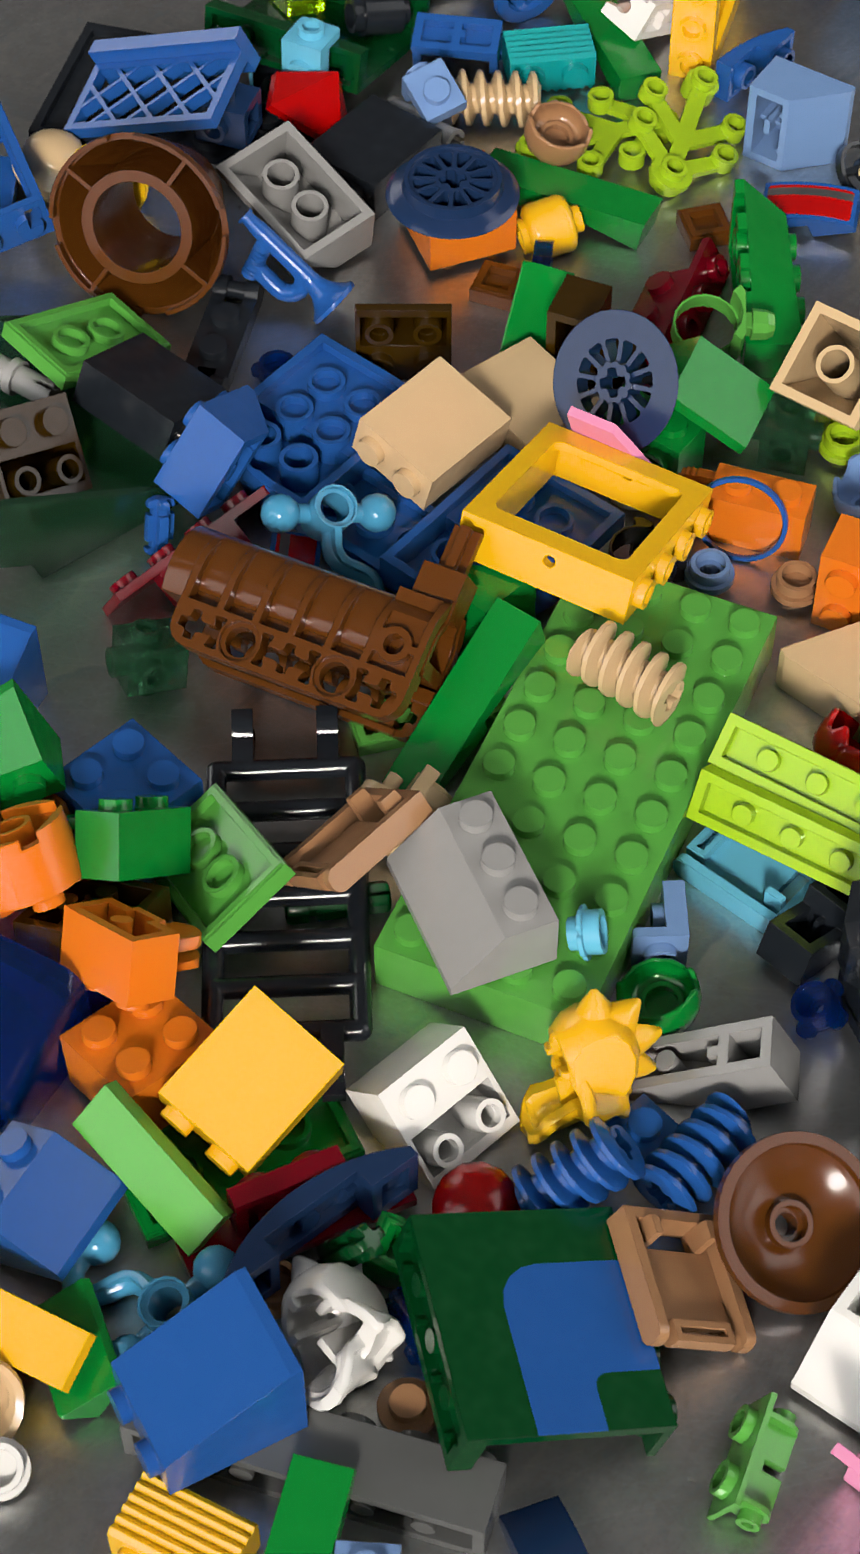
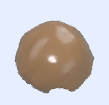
M558 100L536 103L529 113L524 126V137L529 151L541 162L553 166H566L577 161L586 152L593 134L592 128L588 127L585 116L573 104Z

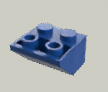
M249 385L231 392L222 391L209 401L203 402L200 400L195 403L183 419L182 423L186 428L180 438L174 440L160 457L159 461L163 466L153 482L198 519L220 509L226 502L269 433L256 392Z

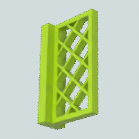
M730 713L707 762L860 834V773L736 713Z
M709 764L701 769L685 817L849 896L852 881L860 880V834L713 764Z

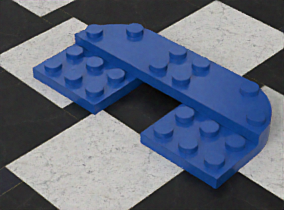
M321 333L253 389L256 392L269 433L239 481L248 496L263 485L270 494L258 505L260 508L268 497L280 493L290 495L297 503H307L319 490L331 484L342 485L349 489L356 497L357 503H360L365 496L380 493L387 495L394 502L397 510L393 525L386 531L374 533L367 531L360 523H351L342 531L343 548L350 558L375 569L382 578L384 587L397 594L400 586L412 590L424 560L435 564L439 563L455 524L460 525L463 509L520 450L507 443L438 506L430 505L425 510H422L411 499L400 495L390 480L364 463L357 451L352 448L359 419L405 384V382ZM555 475L515 515L596 550H600L610 541L613 535L624 527L625 513L579 485ZM321 504L320 508L325 518L337 522L333 509ZM297 524L294 530H296L299 533L306 534L303 531L301 524ZM548 556V559H549L551 562L555 563L554 558L551 557V556ZM473 562L472 565H481V564H479V563H477V562ZM536 588L535 616L553 606L560 598Z

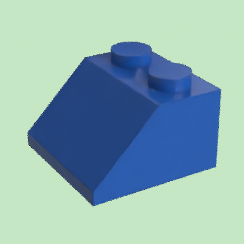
M12 1120L0 1135V1264L63 1282L123 1197L128 1187L117 1175L55 1131Z

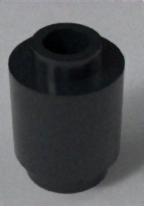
M346 0L344 4L346 28L349 33H357L360 37L401 34L404 31L405 24H409L411 18L408 0Z

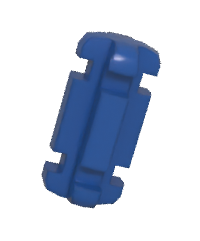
M152 495L145 501V506L150 508V512H145L144 540L148 542V545H144L143 549L147 555L152 556L167 545L169 540L174 539L175 513L170 510V507L175 506V501L170 496Z

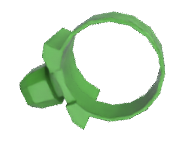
M740 284L733 290L730 303L719 296L710 294L693 295L682 301L675 310L670 331L672 343L683 341L677 332L675 323L681 313L690 308L702 306L716 309L727 317L730 323L733 324L735 331L730 343L722 347L721 350L737 360L746 336H749L750 340H766L773 337L775 314L769 310L752 308L751 312H746V290Z

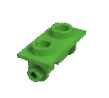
M772 1391L750 1405H742L734 1415L728 1430V1437L733 1440L727 1458L717 1467L710 1481L709 1493L714 1496L706 1517L707 1519L712 1521L731 1512L737 1515L736 1525L749 1532H759L762 1524L769 1523L782 1481L767 1474L762 1469L765 1465L778 1473L786 1471L795 1440L799 1433V1429L795 1425L796 1416L794 1413L784 1408L773 1409L777 1393Z

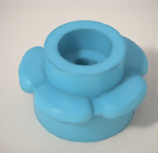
M581 904L576 911V916L567 917L566 938L569 950L578 951L584 961H590L591 955L607 953L608 926L606 915L602 908L588 909L586 904Z

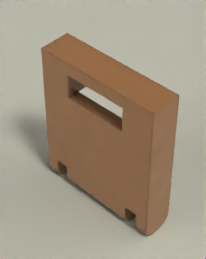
M358 788L346 798L347 804L283 858L296 872V875L285 886L338 893L347 891L415 831L434 811L420 790Z
M622 1205L606 1220L639 1332L646 1346L660 1347L664 1345L669 1348L728 1352L731 1350L733 1353L746 1354L754 1348L756 1332L742 1289L732 1279L720 1257L714 1236L713 1215ZM660 1236L681 1239L685 1252L647 1248Z

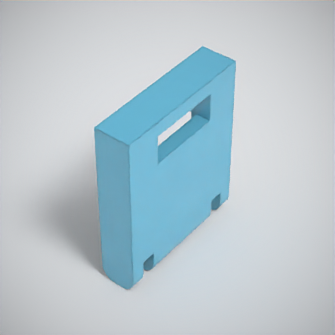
M707 827L687 845L686 853H681L673 861V870L680 878L762 934L765 933L770 920L803 901L809 885L816 881ZM799 874L809 880L786 904V897L781 892Z

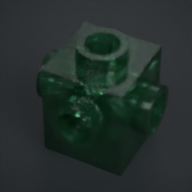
M774 393L751 438L760 440L756 467L804 476L810 451H819L825 422L816 421L817 412Z
M172 617L160 619L143 618L132 623L113 625L112 647H107L105 651L106 668L109 676L118 680L127 697L150 696L157 692L187 688L189 650L181 646L172 636L170 629Z

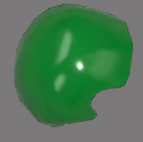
M651 957L633 965L621 981L616 983V1001L640 998L641 1007L638 1024L659 1026L663 1030L662 1036L684 1032L695 1021L700 1011L702 993L697 975L693 968L685 967L684 964L674 959Z

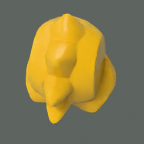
M594 988L580 1002L570 1005L557 1015L548 1028L549 1039L544 1043L545 1052L547 1055H551L550 1064L555 1075L546 1081L530 1084L521 1102L519 1127L520 1131L526 1136L528 1144H539L549 1138L554 1132L579 1121L584 1122L587 1127H590L589 1120L593 1117H599L604 1122L615 1116H619L622 1119L629 1117V1095L632 1093V1084L635 1078L646 1076L656 1070V1063L645 1051L662 1036L663 1031L659 1026L638 1024L641 1007L640 998L610 1002L598 989Z

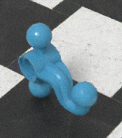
M331 484L319 490L307 503H297L290 495L282 493L271 495L264 501L260 517L263 525L271 532L278 534L290 532L297 524H301L307 536L315 541H320L324 560L334 572L385 591L382 578L375 569L347 556L343 548L342 531L351 523H360L367 531L374 533L389 529L395 521L397 510L394 502L387 495L380 493L365 496L360 503H357L356 497L349 489L342 485ZM321 504L333 509L337 522L325 518L320 508Z
M107 1220L103 1223L68 1275L61 1282L62 1289H65L81 1278H85V1273L91 1265H106L115 1259L121 1249V1236L115 1224ZM222 1245L208 1246L200 1251L193 1261V1276L185 1284L176 1277L162 1276L154 1279L148 1274L137 1270H121L94 1283L93 1287L100 1307L112 1304L128 1296L136 1295L138 1297V1315L145 1325L136 1335H120L112 1341L116 1356L119 1357L165 1323L166 1316L174 1308L182 1306L181 1310H183L221 1282L235 1255L234 1251Z

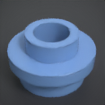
M705 548L694 553L684 570V579L690 589L711 596L726 592L734 583L735 569L730 558L723 551L715 548Z

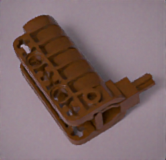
M455 524L439 563L435 564L424 560L412 590L400 586L395 595L211 528L197 526L190 530L178 544L163 579L162 590L178 602L171 618V634L181 646L191 653L197 654L204 665L220 675L316 710V706L333 705L337 707L338 719L348 723L349 721L356 723L367 730L375 733L379 732L406 743L458 660L466 629L464 617L478 588L468 574L484 535L473 531L471 527ZM201 617V620L205 623L202 633L195 632L192 639H190L191 633L185 629V625L188 620L196 622ZM230 646L236 651L244 653V657H233ZM266 653L277 654L279 664L275 660L265 657ZM344 678L338 685V679ZM323 681L327 685L336 687L335 693L327 692ZM360 687H367L370 690L371 696L360 692ZM357 695V701L353 702L352 700ZM389 695L387 700L384 702V696ZM409 705H412L411 711L417 716L414 725L405 723L402 730L396 729L399 728V723L396 719L404 714Z

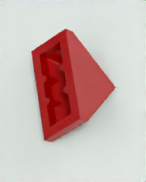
M339 71L275 72L271 76L266 110L285 122L289 120L295 128L316 140L347 115Z

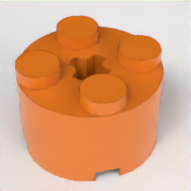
M36 800L0 811L3 821L0 822V919L9 916L16 910L30 906L38 913L60 906L66 901L63 891L82 880L75 836L63 807L60 805L57 808L53 800Z

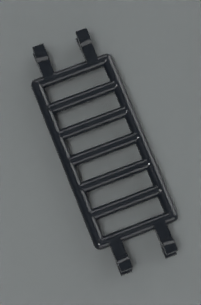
M333 705L316 706L317 757L255 760L253 708L231 709L232 761H216L207 766L205 792L215 783L227 793V782L345 777V797L235 802L252 823L327 820L348 803L346 798L360 788L366 780V765L361 757L339 756L338 710ZM303 841L271 842L270 844L284 858ZM369 871L347 891L341 893L284 885L262 907L347 905L348 927L238 931L216 953L202 941L201 1019L214 1030L224 1020V1000L243 999L254 986L259 988L269 998L349 995L350 1019L296 1021L344 1063L343 1073L322 1095L323 1102L346 1101L345 1042L367 1040L371 1037L373 1031ZM348 949L349 972L224 978V954Z

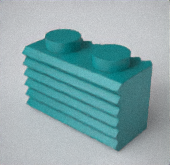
M589 23L502 31V63L507 83L513 71H518L522 84L526 83L531 71H536L539 83L542 84L541 92L543 90L549 92L552 89L557 92L560 88L564 91L568 88L573 90L583 89L586 86L591 89L595 85L597 56L592 34H590Z

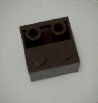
M355 304L356 354L400 380H410L439 356L451 365L452 304Z
M66 392L0 409V509L4 514L93 488Z

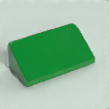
M527 260L523 261L500 352L530 336L546 350L547 311L567 274L575 276L574 273Z
M81 1278L37 1305L97 1336L69 1393L67 1394L48 1385L57 1414L64 1420L100 1417L110 1404L107 1390L115 1387L110 1362L116 1359L117 1356L90 1278Z

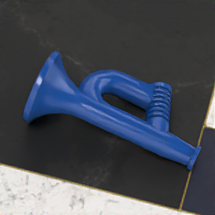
M251 208L248 209L238 222L245 225L256 241L241 269V274L248 280H257L272 296L280 301L288 303L298 302L310 294L314 306L313 321L319 324L345 299L355 284L352 281L334 282L320 276L273 229L253 214ZM270 254L294 277L293 283L289 284L283 281L265 264Z

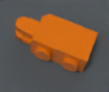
M719 463L717 471L688 466L686 468L683 467L681 472L678 473L706 486L719 478L743 476L758 480L770 487L782 500L787 510L789 521L788 531L782 545L771 555L792 560L800 559L811 527L817 485L724 463ZM726 483L713 488L708 508L714 511V516L706 534L711 540L759 552L768 550L779 540L783 529L782 516L776 503L765 492L744 483Z

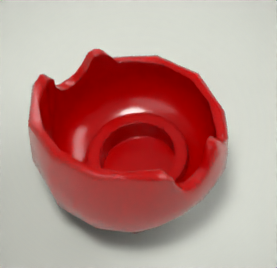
M834 707L822 720L814 733L812 740L813 750L860 773V744L852 739L860 724L840 708Z
M486 1162L461 1163L439 1181L432 1199V1214L514 1211L521 1209L515 1196V1183L504 1170Z

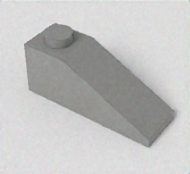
M774 1016L661 1036L645 1051L656 1063V1070L646 1076L635 1078L632 1084V1093L629 1095V1101H635L642 1094H645L654 1103L699 1106L706 1102L709 1094L717 1091L726 1093L743 1110L798 1101L800 1050Z

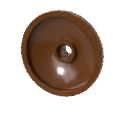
M788 1131L769 1135L745 1148L732 1161L724 1173L714 1202V1236L720 1257L728 1273L749 1297L769 1309L791 1315L827 1312L831 1310L860 1270V1161L838 1142L820 1134L805 1131ZM779 1215L783 1216L787 1222V1232L784 1236L776 1229V1219Z

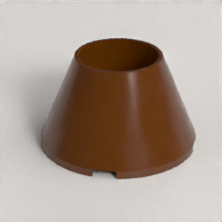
M136 132L108 134L90 141L77 150L65 162L55 179L49 201V218H53L54 230L58 241L55 244V248L71 277L90 296L96 297L112 292L139 317L143 314L164 313L168 316L194 305L213 287L225 265L229 247V227L224 193L216 170L196 150L148 134ZM133 182L151 186L168 199L179 218L181 236L164 233L147 221L136 203Z

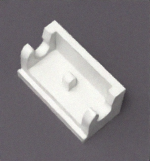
M630 0L631 2L620 4L608 1L601 10L608 19L633 41L671 34L674 0Z

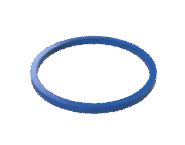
M727 476L709 483L707 486L710 488L726 483H744L762 490L776 503L783 522V529L779 540L764 552L754 555L731 553L714 544L705 535L701 540L709 548L721 550L731 560L741 562L764 559L779 549L788 531V514L782 500L770 487L758 480L743 476Z

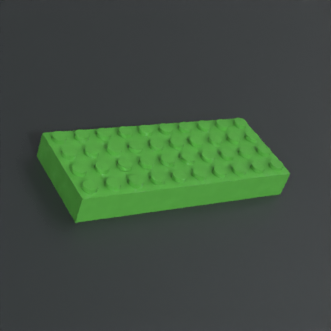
M666 582L664 586L657 584L644 610L637 608L624 625L616 622L617 632L614 638L616 640L624 631H631L635 637L631 650H634L642 641H648L652 646L649 661L660 651H664L669 654L666 671H669L677 662H683L687 666L683 680L685 683L684 690L675 711L662 726L655 727L651 722V717L648 719L640 718L635 714L633 707L625 708L619 705L616 701V696L613 698L606 697L601 694L598 686L590 687L583 682L581 676L576 677L568 674L566 661L569 651L577 638L589 628L598 630L602 624L610 619L560 598L543 629L546 641L514 683L451 803L488 791L492 792L559 919L557 959L450 995L401 895L374 944L375 983L543 1045L549 1039L548 1028L557 1015L570 1005L580 1002L591 989H598L610 1001L616 989V983L620 980L630 959L632 930L637 927H645L650 917V905L657 902L661 893L662 881L667 880L673 868V861L678 857L694 823L693 820L685 816L701 769L711 764L707 761L730 713H736L744 717L770 662L777 616L671 582ZM581 904H586L588 909L602 908L607 919V953L591 955L590 961H584L578 951H570L566 938L567 917L576 916V911Z

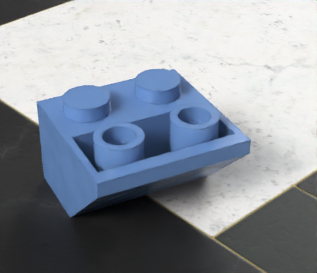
M775 56L750 84L742 155L779 171L836 163L837 154L848 144L856 87Z

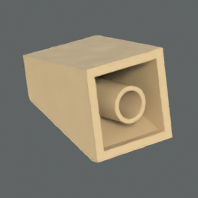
M816 300L769 389L855 431L860 430V320Z

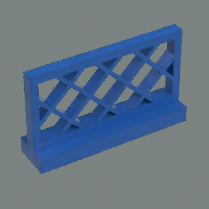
M241 26L94 40L88 54L94 61L95 66L64 130L80 139L101 137L120 132L147 134L217 128L241 74L255 72L261 58ZM220 75L209 84L206 81L211 76ZM183 78L173 86H170L169 83L174 79ZM105 80H107L109 86L100 91ZM138 82H145L135 90L132 87ZM201 83L204 87L183 102L180 100L189 91ZM164 86L166 87L167 90L161 93L159 96L148 102L146 105L143 103V101L146 100L148 97L159 91ZM129 89L131 93L123 97L121 100L113 104L111 107L107 106L109 102H111L112 100H114L115 98H117ZM212 99L207 112L192 113ZM172 103H177V106L164 115L155 116ZM138 104L141 107L127 118L118 119ZM103 107L105 111L89 122H86L89 116Z

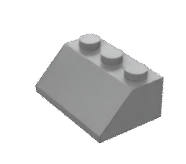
M289 120L216 166L217 174L253 210L252 212L273 229L310 267L337 268L372 245L375 213Z
M491 791L439 807L387 857V866L450 995L557 959L559 919Z

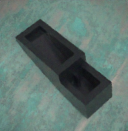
M817 880L811 883L803 901L769 921L756 954L795 985L800 986L838 957L849 896Z

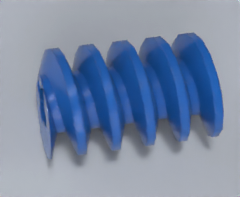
M716 1091L709 1094L706 1102L697 1106L692 1111L690 1118L681 1121L677 1125L675 1133L666 1136L659 1148L646 1155L644 1161L646 1167L645 1176L638 1180L632 1179L633 1185L650 1204L658 1209L697 1213L695 1201L700 1203L709 1202L713 1195L711 1186L718 1188L724 1173L732 1161L745 1148L756 1142L752 1134L750 1119L746 1112L726 1093Z
M599 1117L591 1118L589 1126L593 1135L592 1139H589L581 1130L573 1129L569 1135L574 1149L571 1152L562 1142L554 1141L550 1144L553 1163L538 1152L531 1155V1164L535 1174L532 1175L521 1164L512 1167L511 1174L515 1183L514 1191L520 1209L588 1208L590 1202L598 1204L605 1201L609 1195V1190L613 1192L621 1191L627 1187L629 1178L638 1180L645 1176V1162L639 1147L623 1127L614 1125L609 1128Z

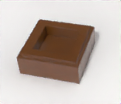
M720 202L677 210L676 224L689 252L697 251L702 239L707 237L712 238L716 247L728 245L730 222Z
M485 260L469 289V301L510 312L521 268Z

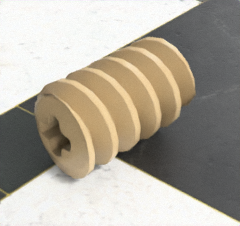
M460 69L455 82L465 97L467 106L465 110L452 116V126H455L459 114L462 113L467 126H472L477 114H480L483 125L490 127L494 115L498 114L502 127H507L512 115H515L519 127L524 128L526 119L536 103H541L542 84L539 83L536 71H531L526 83L522 84L518 71H513L508 83H504L501 71L495 70L491 82L487 83L483 70L478 69L473 82H469L465 69Z
M612 620L606 621L598 630L589 628L584 631L569 651L566 661L568 674L576 677L581 676L586 685L590 687L598 686L602 695L611 698L616 696V701L622 707H633L635 714L640 718L648 719L651 717V722L655 727L662 726L675 711L680 701L685 684L683 680L687 671L686 664L677 662L669 671H666L669 654L664 651H660L649 661L652 650L651 643L642 641L634 650H631L635 638L634 633L631 631H624L614 640L617 624Z

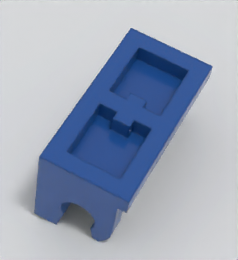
M417 12L411 42L413 66L423 61L422 55L489 61L490 74H494L495 70H499V60L502 61L503 20Z

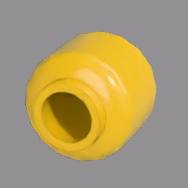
M559 194L524 204L520 210V218H517L516 235L520 247L525 255L531 253L538 261L549 260L573 252L578 245V233L585 231L584 221L578 205L569 207L566 199Z

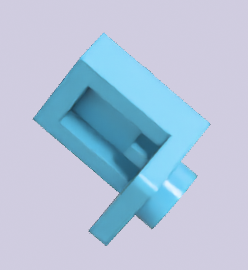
M301 17L281 38L282 71H329V49L340 38V28L324 23L316 18Z

